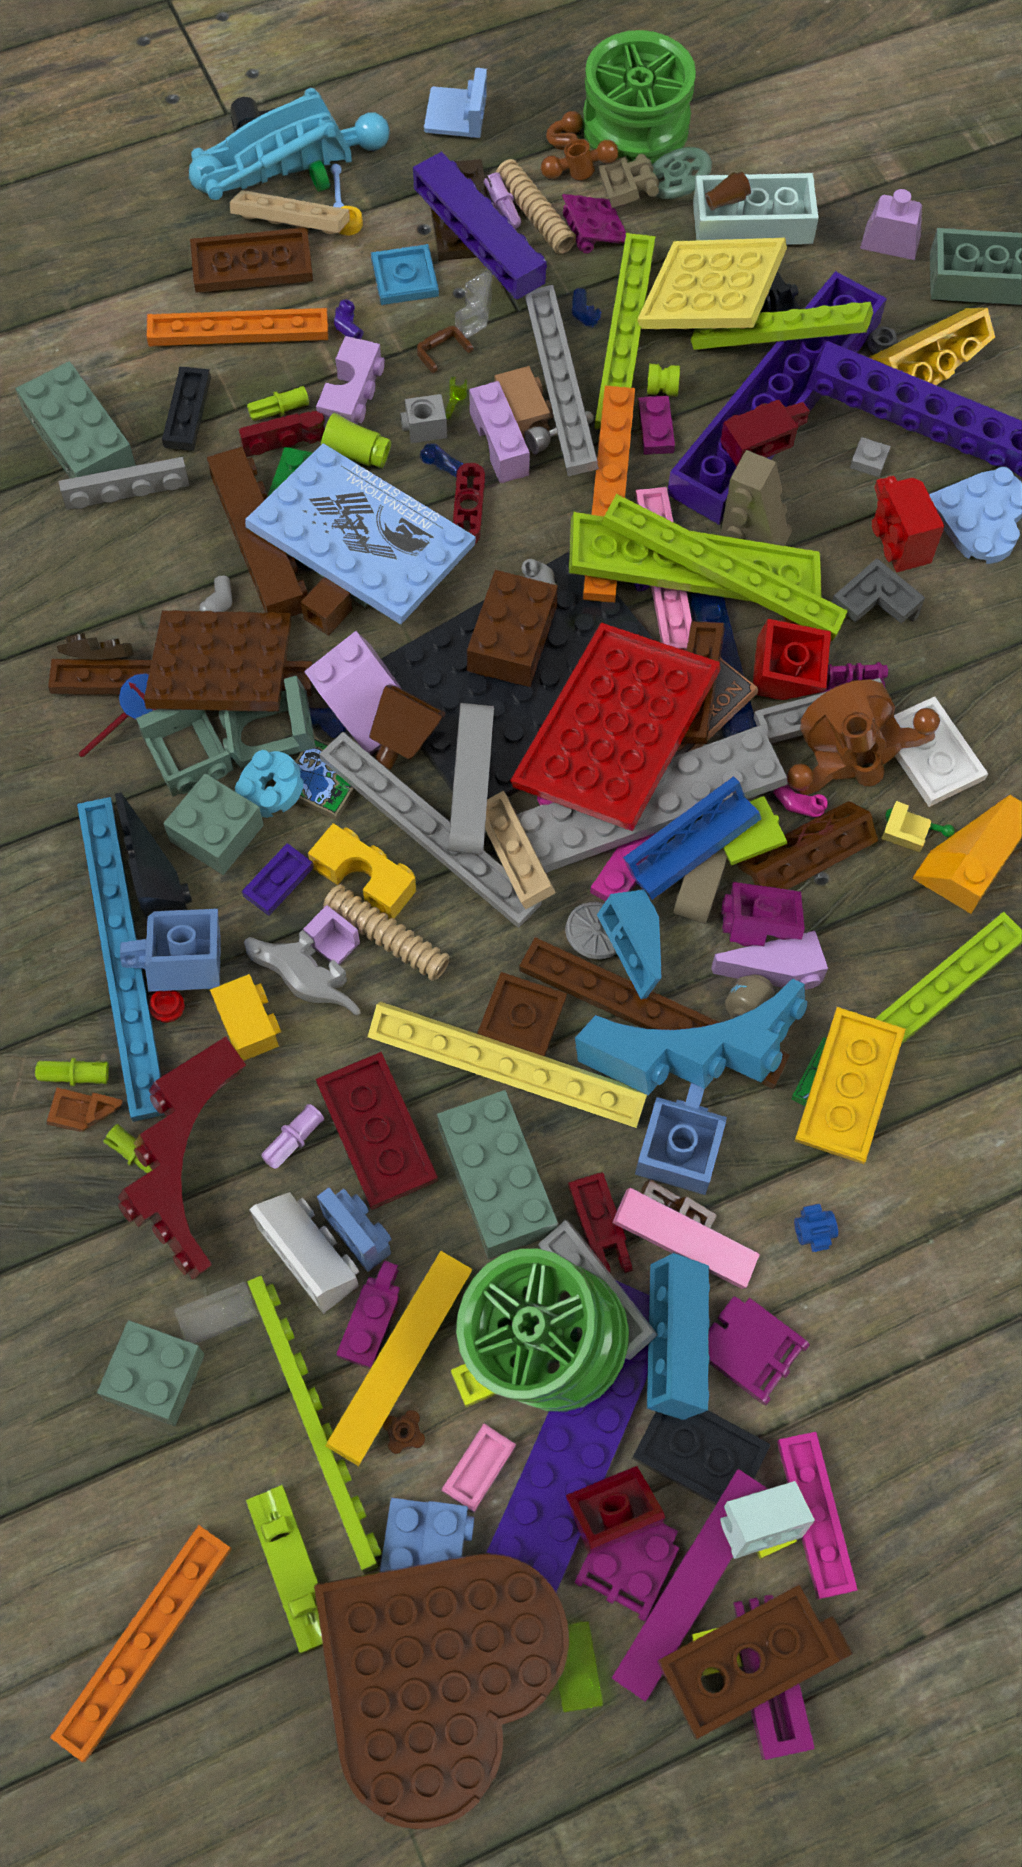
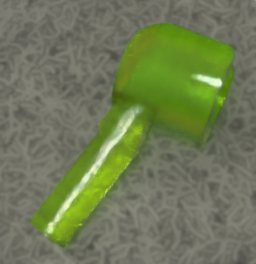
M456 376L450 378V398L445 410L446 419L448 420L451 418L458 401L465 399L467 396V379H465L463 385L457 386L455 385Z

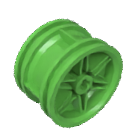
M625 31L601 41L589 55L585 69L586 100L583 109V132L589 146L592 149H597L600 142L612 140L619 148L617 159L626 157L629 163L635 161L639 154H644L651 161L652 165L663 155L683 148L689 134L691 119L690 102L693 97L696 76L695 64L689 52L679 42L669 36L652 31Z
M532 1248L518 1249L500 1255L486 1264L472 1279L460 1304L456 1334L459 1351L464 1363L481 1385L495 1394L545 1411L567 1412L582 1408L598 1399L614 1383L623 1367L628 1350L629 1327L625 1310L617 1294L604 1280L556 1253ZM568 1292L571 1298L560 1302L562 1293ZM509 1319L513 1321L512 1326L508 1325ZM577 1328H581L583 1332L579 1342H576ZM515 1357V1364H514V1367H513V1366H512V1360H513V1358ZM559 1361V1369L555 1373H549V1364Z

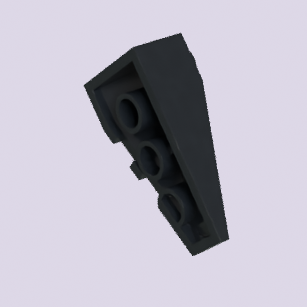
M122 792L116 793L119 817L126 836L124 841L130 858L128 860L137 898L146 920L148 921V916L154 911L188 910L187 904L193 902L188 883L181 884L176 870Z

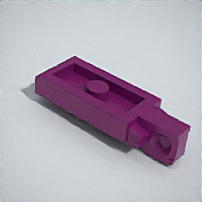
M384 1261L377 1279L368 1277L366 1285H363L336 1356L338 1358L371 1369L399 1302L400 1287L394 1286L399 1269H397L398 1265Z

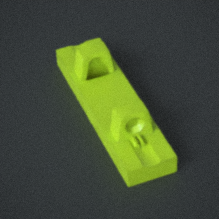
M280 1485L265 1493L247 1499L246 1503L300 1654H303L323 1645L314 1585L319 1582L284 1486ZM281 1533H289V1535L271 1542L274 1536Z

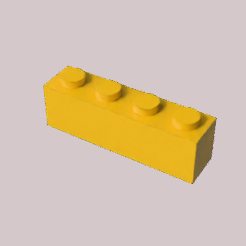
M966 308L869 358L937 386L941 381L950 378L958 366L963 362H968L995 338L988 308Z

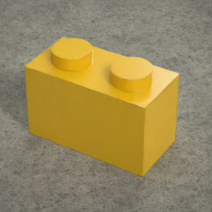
M250 974L210 989L231 1044L243 1061L279 1047L276 1034L281 1033L274 1013L267 1015L263 1004L268 1003V999L261 983L254 985Z

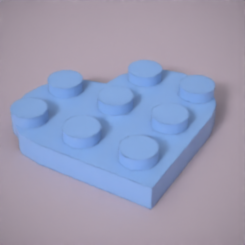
M1000 467L997 470L982 472L929 494L945 526V532L966 558L970 559V556H973L977 559L987 560L985 564L1000 562L1011 554L1020 536L1016 523L1022 517V482L1013 476V472L1010 469Z

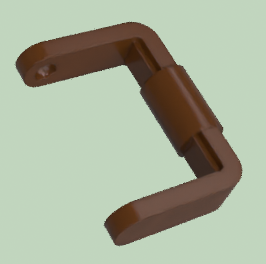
M449 326L444 330H439L417 345V356L432 373L437 372L438 369L426 351L442 344L453 336L467 353L473 351L472 344L456 326Z

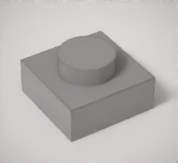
M861 437L850 468L880 477L891 446Z

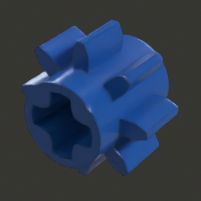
M820 1203L803 1207V1211H801L802 1217L794 1219L795 1232L800 1245L810 1244L812 1252L829 1249V1245H832L831 1239L838 1237V1226L831 1210L822 1212Z

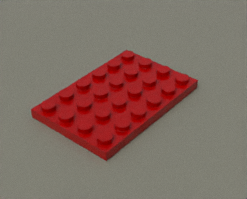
M601 623L510 780L512 786L633 832L721 670L720 662Z

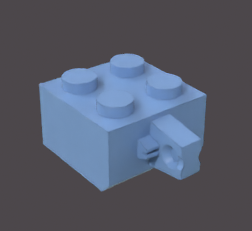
M218 909L154 911L148 916L147 939L121 943L120 959L122 967L145 969L149 992L213 989L220 986L221 935Z
M691 1083L686 1102L677 1099L675 1103L656 1097L635 1175L703 1195L706 1194L727 1117L710 1113L708 1108L700 1106L704 1088Z

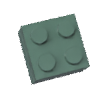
M206 773L163 823L171 843L222 875L227 872L264 826L259 806Z
M128 1320L97 1394L109 1403L176 1426L205 1354L199 1345Z

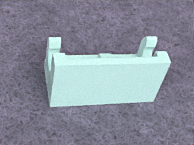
M796 1481L728 1501L724 1506L727 1516L720 1518L723 1531L732 1548L731 1552L734 1559L801 1538L815 1521Z

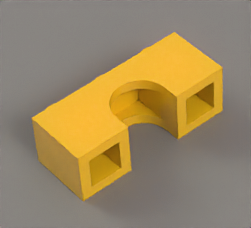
M332 823L308 852L309 860L313 862V869L336 885H339L343 878L352 872L368 874L371 879L363 888L364 901L369 902L371 908H378L380 914L386 913L388 919H395L416 892L414 873L402 863L396 865L387 859L386 854L374 845L369 847L361 842L357 834L349 828L341 829Z

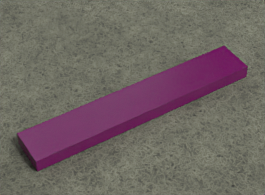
M737 1469L612 1676L613 1680L645 1702L663 1674L657 1661L678 1649L733 1557L732 1548L726 1538L720 1518L727 1516L724 1508L725 1504L728 1501L768 1489L739 1469Z

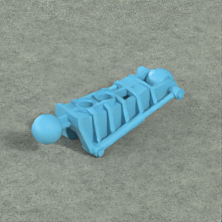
M308 88L302 97L250 121L229 135L226 140L204 151L202 148H195L191 153L193 160L189 165V180L197 190L207 193L210 199L218 200L221 198L223 191L239 187L246 189L248 186H252L260 181L265 183L267 178L279 173L284 176L288 175V173L306 170L309 163L320 160L323 165H330V161L345 160L346 163L352 162L349 147L359 144L368 151H377L383 148L389 140V125L381 115L376 112H368L359 117L355 127L340 130L319 92L314 88Z

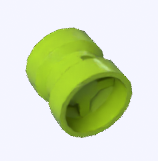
M649 364L647 395H657L662 390V393H666L668 396L677 397L680 365H670L668 368L661 370L659 364Z

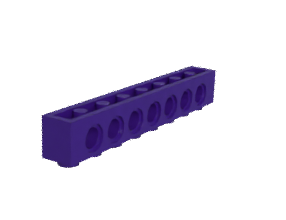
M826 340L814 364L807 388L816 391L820 395L829 396L841 401L850 407H856L873 414L879 419L895 423L906 430L929 437L935 442L956 448L962 453L978 457L991 465L1006 467L1022 477L1021 420Z

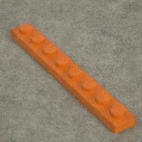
M605 386L597 456L598 469L595 476L592 515L604 517L616 494L625 498L635 388ZM585 575L583 600L615 603L617 580Z

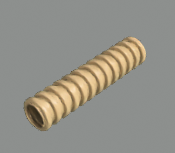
M508 159L500 164L496 173L501 174L508 193L513 195L516 204L529 218L530 222L533 223L535 228L538 229L549 246L552 247L556 254H564L569 251L576 241L574 232L566 225L565 221L551 206L545 196L542 195L541 191L516 160Z
M343 885L335 886L326 896L324 907L328 905L356 929L358 928V932L361 935L367 934V938L370 941L375 939V943L378 946L384 945V949L387 952L393 951V955L396 958L402 957V962L405 964L410 962V966L414 970L419 968L420 974H428V978L431 981L438 979L446 970L449 964V955L447 953L440 954L441 950L438 947L432 948V944L428 941L423 942V938L419 935L414 937L412 930L405 931L406 927L402 924L397 925V921L393 918L388 920L386 913L379 914L380 910L376 907L371 908V904L367 901L362 903L360 896L354 897V893L350 890L345 891Z

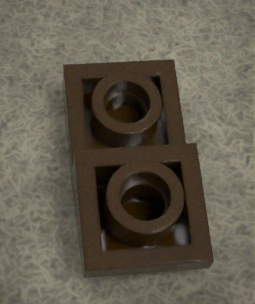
M85 633L65 637L67 643L57 645L59 653L82 659L104 660L134 655L131 643L120 644L119 638L100 642V649L97 637L86 638Z

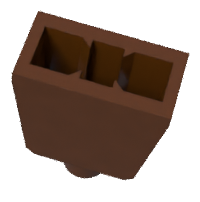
M389 683L383 689L369 734L370 739L381 744L375 759L388 769L393 768L399 754L412 759L446 713Z

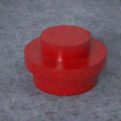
M177 990L156 991L149 1001L151 1015L157 1021L163 1023L177 1020L185 1008L184 999Z

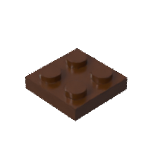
M501 972L477 1034L545 1057L565 1005L567 993Z

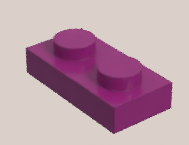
M669 396L639 397L638 412L644 455L674 453L675 441Z

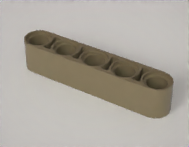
M723 848L685 875L673 914L700 923H707L728 859Z

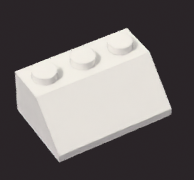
M288 1192L256 1204L249 1209L259 1231L323 1314L359 1287L357 1277L355 1276L359 1273L358 1268L347 1254L340 1257L333 1246L337 1244L336 1240L325 1226L320 1229L317 1228L311 1220L315 1214L303 1198L296 1201L292 1194Z

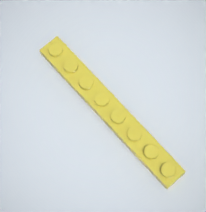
M379 1002L376 1005L368 1038L637 1128L647 1095L622 1082L383 1002Z

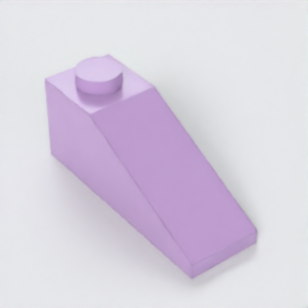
M815 931L804 933L802 940L792 938L787 940L778 939L765 942L764 946L752 945L715 954L711 967L713 974L737 979L747 975H760L768 979L773 986L781 988L794 979L804 983L805 990L820 985L828 970Z

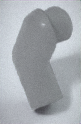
M527 559L523 562L521 569L525 577L556 585L555 574L550 567L534 559Z
M218 576L214 579L215 593L201 602L200 611L225 612L231 607L232 594L229 577Z

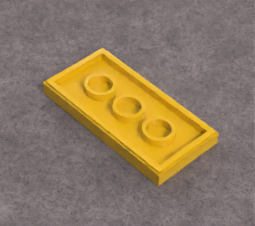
M839 1007L836 1008L795 1142L865 1164L904 1037L905 1028Z

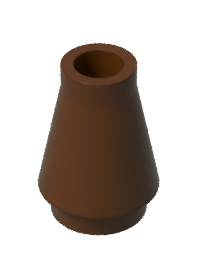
M732 172L711 191L705 193L708 207L713 211L719 207L745 201L746 196L751 194V187L746 175L743 172L737 174Z

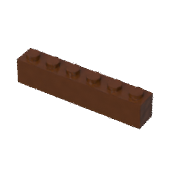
M242 446L206 457L211 479L265 613H291V617L303 613L301 601L308 593L304 581H297L295 574L298 573L294 557L291 555L287 556L286 552L246 528V518L268 498L263 482H257L254 477L258 475L253 458L246 457Z

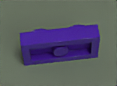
M286 843L242 890L243 897L270 916L314 868L313 862Z

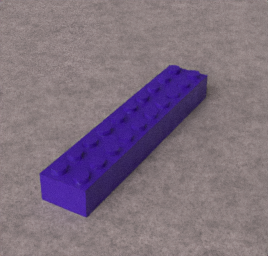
M835 271L805 309L817 308L819 306L846 305L852 302H871L873 315L867 332L777 341L670 471L668 496L720 525L724 517L730 479L737 468L720 442L724 421H727L734 415L744 414L754 410L761 404H768L778 399L785 407L804 402L809 411H811L823 395L807 388V384L816 359L826 340L857 353L867 341L869 335L881 323L887 298ZM772 455L767 459L771 460L775 455Z

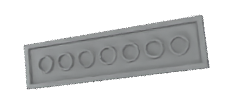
M760 725L673 757L633 832L554 802L517 814L547 873L660 831L733 776L740 782L746 799L787 785V776L763 726ZM733 792L726 798H724L722 803L726 801L728 798H730L733 795Z

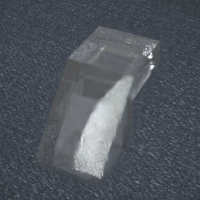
M489 269L465 283V304L467 306L455 312V325L466 338L487 327L492 299V272Z

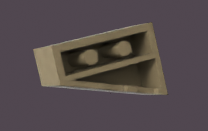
M745 451L730 479L720 536L785 546L792 533V528L786 522L787 507L781 501L780 495L783 490L775 461L750 451Z

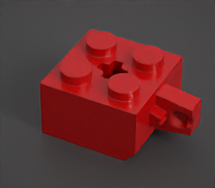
M894 476L876 480L874 489L878 502L875 517L872 519V529L875 536L880 537L884 545V554L887 561L892 562L896 573L932 563L945 526L923 481L913 477L897 481Z

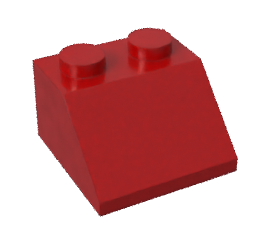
M767 619L757 637L753 684L758 690L756 695L787 700L824 692L827 684L831 631Z

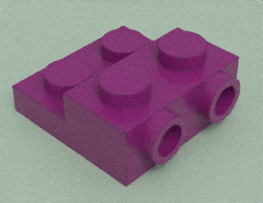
M733 882L730 895L724 894L722 903V914L724 915L722 933L729 934L730 942H736L743 946H764L767 935L783 940L791 938L802 940L805 926L800 891Z

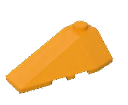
M1008 795L931 850L912 879L972 914L1022 839V801Z

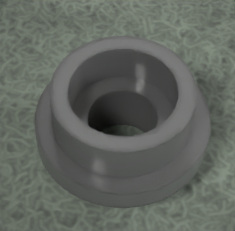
M884 326L876 328L869 335L867 341L869 350L874 354L898 343L894 330Z

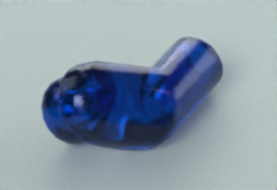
M582 288L575 289L572 297V315L585 326L596 325L601 318L600 309L597 308L594 311V305L586 306L587 291Z

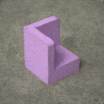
M328 905L303 929L314 941L311 946L328 961L331 962L334 959L339 965L360 944L358 930Z

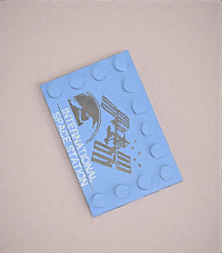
M322 444L246 518V528L400 625L472 549L476 537L325 444Z

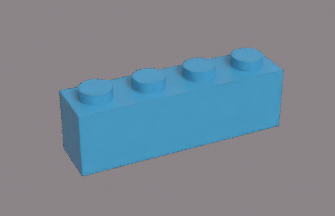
M672 1253L650 1264L649 1324L658 1336L648 1344L647 1409L685 1420L708 1410L709 1265L676 1253Z

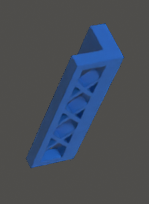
M733 776L624 856L623 859L632 878L653 900L760 821L761 816L759 811L745 798L740 782ZM733 792V795L722 803L723 799ZM701 815H703L700 820H698L696 823H694L698 817H700ZM676 834L675 838L671 840L669 843H667L668 840ZM648 855V857H647L646 860H644V861H643L642 863H640L639 865H636L637 862H639L640 860H642L644 857H646V856Z

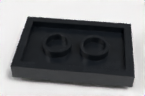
M709 1410L685 1420L655 1412L632 1459L716 1505L737 1469L751 1478H755L771 1444Z

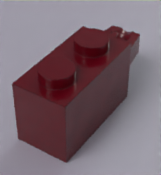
M779 399L768 404H761L754 410L741 415H734L727 421H724L720 442L736 466H738L746 450L768 458L794 447L798 428L807 423L810 411L804 402L788 407L783 406Z

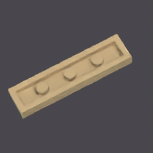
M241 190L230 201V213L241 215L245 219L259 218L268 220L272 224L286 223L295 225L297 228H314L322 230L327 234L339 233L350 221L349 209Z
M502 791L487 799L485 830L521 904L526 910L556 892L505 792Z

